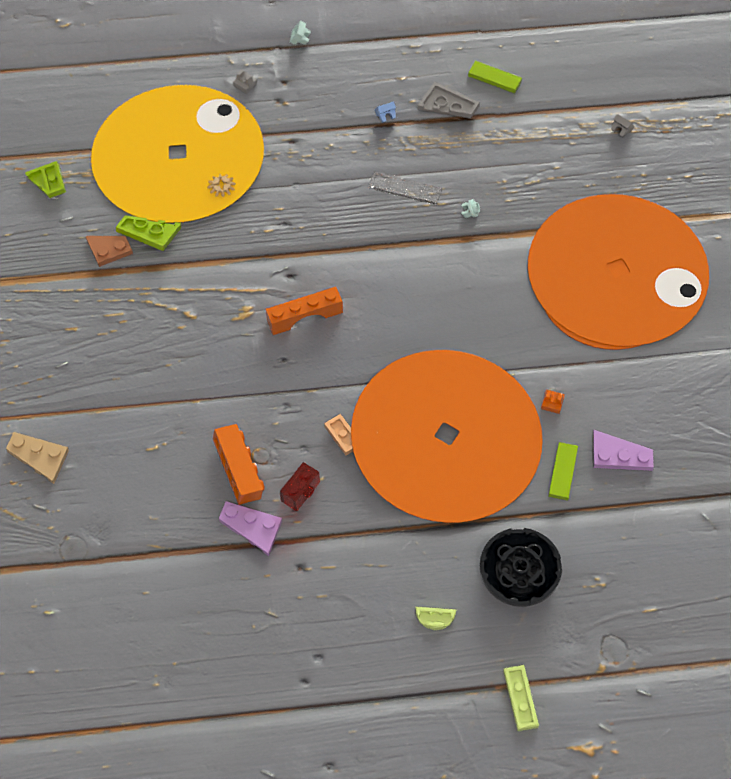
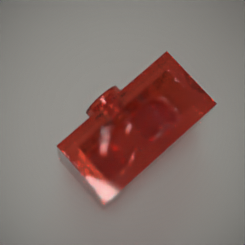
M303 462L280 490L281 502L298 511L306 499L312 496L315 488L320 483L319 471Z

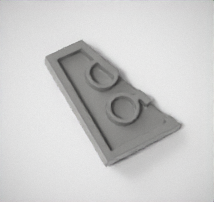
M434 82L418 104L417 110L472 118L479 108L480 102Z

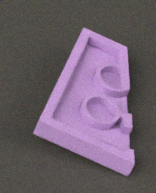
M596 430L593 431V468L653 470L652 449Z
M226 501L220 514L219 522L236 534H240L250 544L257 546L263 553L269 556L280 529L282 518Z

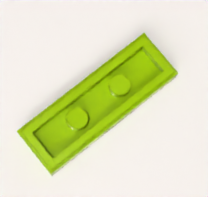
M476 60L468 72L469 77L514 94L522 82V77Z
M559 442L548 497L568 501L578 446Z

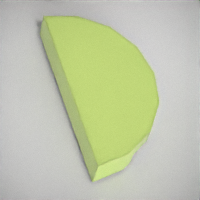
M415 607L416 617L420 624L432 630H441L450 626L456 615V610Z

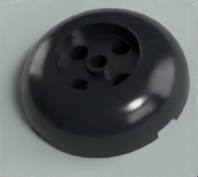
M510 528L497 533L485 545L480 558V574L488 591L501 602L517 607L532 606L546 600L557 588L562 575L561 556L553 542L542 533L529 528L514 530ZM514 556H523V558L515 559ZM531 567L538 568L535 574L530 571ZM503 568H508L510 570V573L508 574L507 572L501 570ZM523 581L526 585L520 586L517 584V582Z

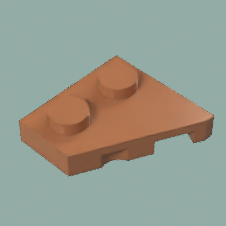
M86 236L88 245L99 267L133 254L126 236Z

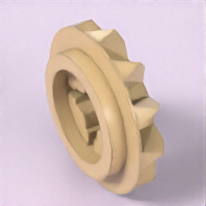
M219 174V177L213 176L214 180L208 181L211 184L208 188H213L210 193L216 191V197L219 193L224 197V192L230 195L229 189L235 190L231 185L236 183L230 182L233 180V177L228 178L227 174L224 177ZM220 179H222V182L226 184L224 185L223 190H221L220 186H217L219 185Z

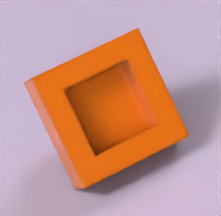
M546 389L541 409L560 414L565 394Z

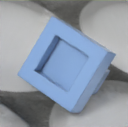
M394 101L374 109L376 116L379 117L382 123L386 122V114L390 115L391 120L396 118Z

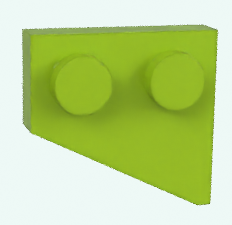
M57 161L25 172L27 178L49 198L66 193L62 173Z

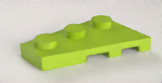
M127 215L116 226V232L161 251L166 249L181 229V223L167 224L163 220L152 222L148 221L147 218Z

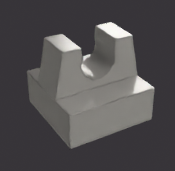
M243 70L237 73V77L233 81V86L245 94L257 85V79Z
M617 114L613 119L614 123L611 130L616 132L618 128H622L619 135L624 138L635 126Z

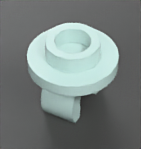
M471 199L469 202L462 204L466 211H463L461 214L465 218L471 215L472 217L478 216L480 212L478 202Z

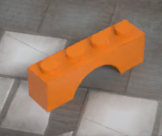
M332 287L267 308V322L272 334L276 335L291 330L297 321L307 316L321 315L324 318H329L343 313V301L337 287Z

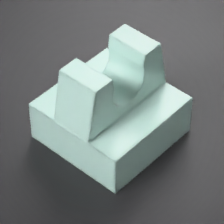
M299 21L292 29L290 43L294 45L297 43L306 45L309 39L307 37L311 31L305 28L306 23Z

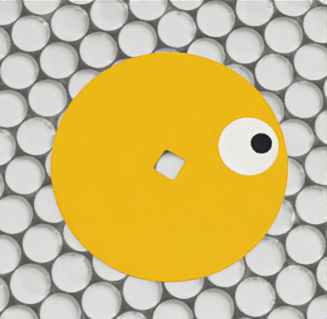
M172 85L143 92L116 108L103 122L96 134L91 152V166L94 178L102 193L123 211L136 217L147 218L150 221L158 222V220H163L165 223H180L213 215L224 210L242 197L253 184L260 171L264 156V142L256 119L236 99L208 87ZM186 145V158L169 159V146ZM219 174L224 177L227 174L228 178L233 177V180L230 182L236 183L231 185L235 190L229 189L230 195L224 192V197H222L221 193L216 197V191L210 193L213 188H208L211 185L208 181L214 180L213 176L219 177ZM220 179L219 185L217 186H220L221 190H223V187L226 184H224L222 182V179Z

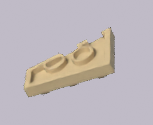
M13 432L6 447L8 453L32 467L37 473L45 476L53 484L69 452L66 446Z

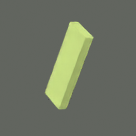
M525 666L504 668V677L517 731L538 728L539 724Z

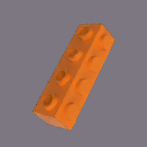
M237 424L214 429L213 442L237 503L240 505L261 499L265 488L262 479L259 480L256 464L252 463L250 448L246 447L244 443L243 431H239Z

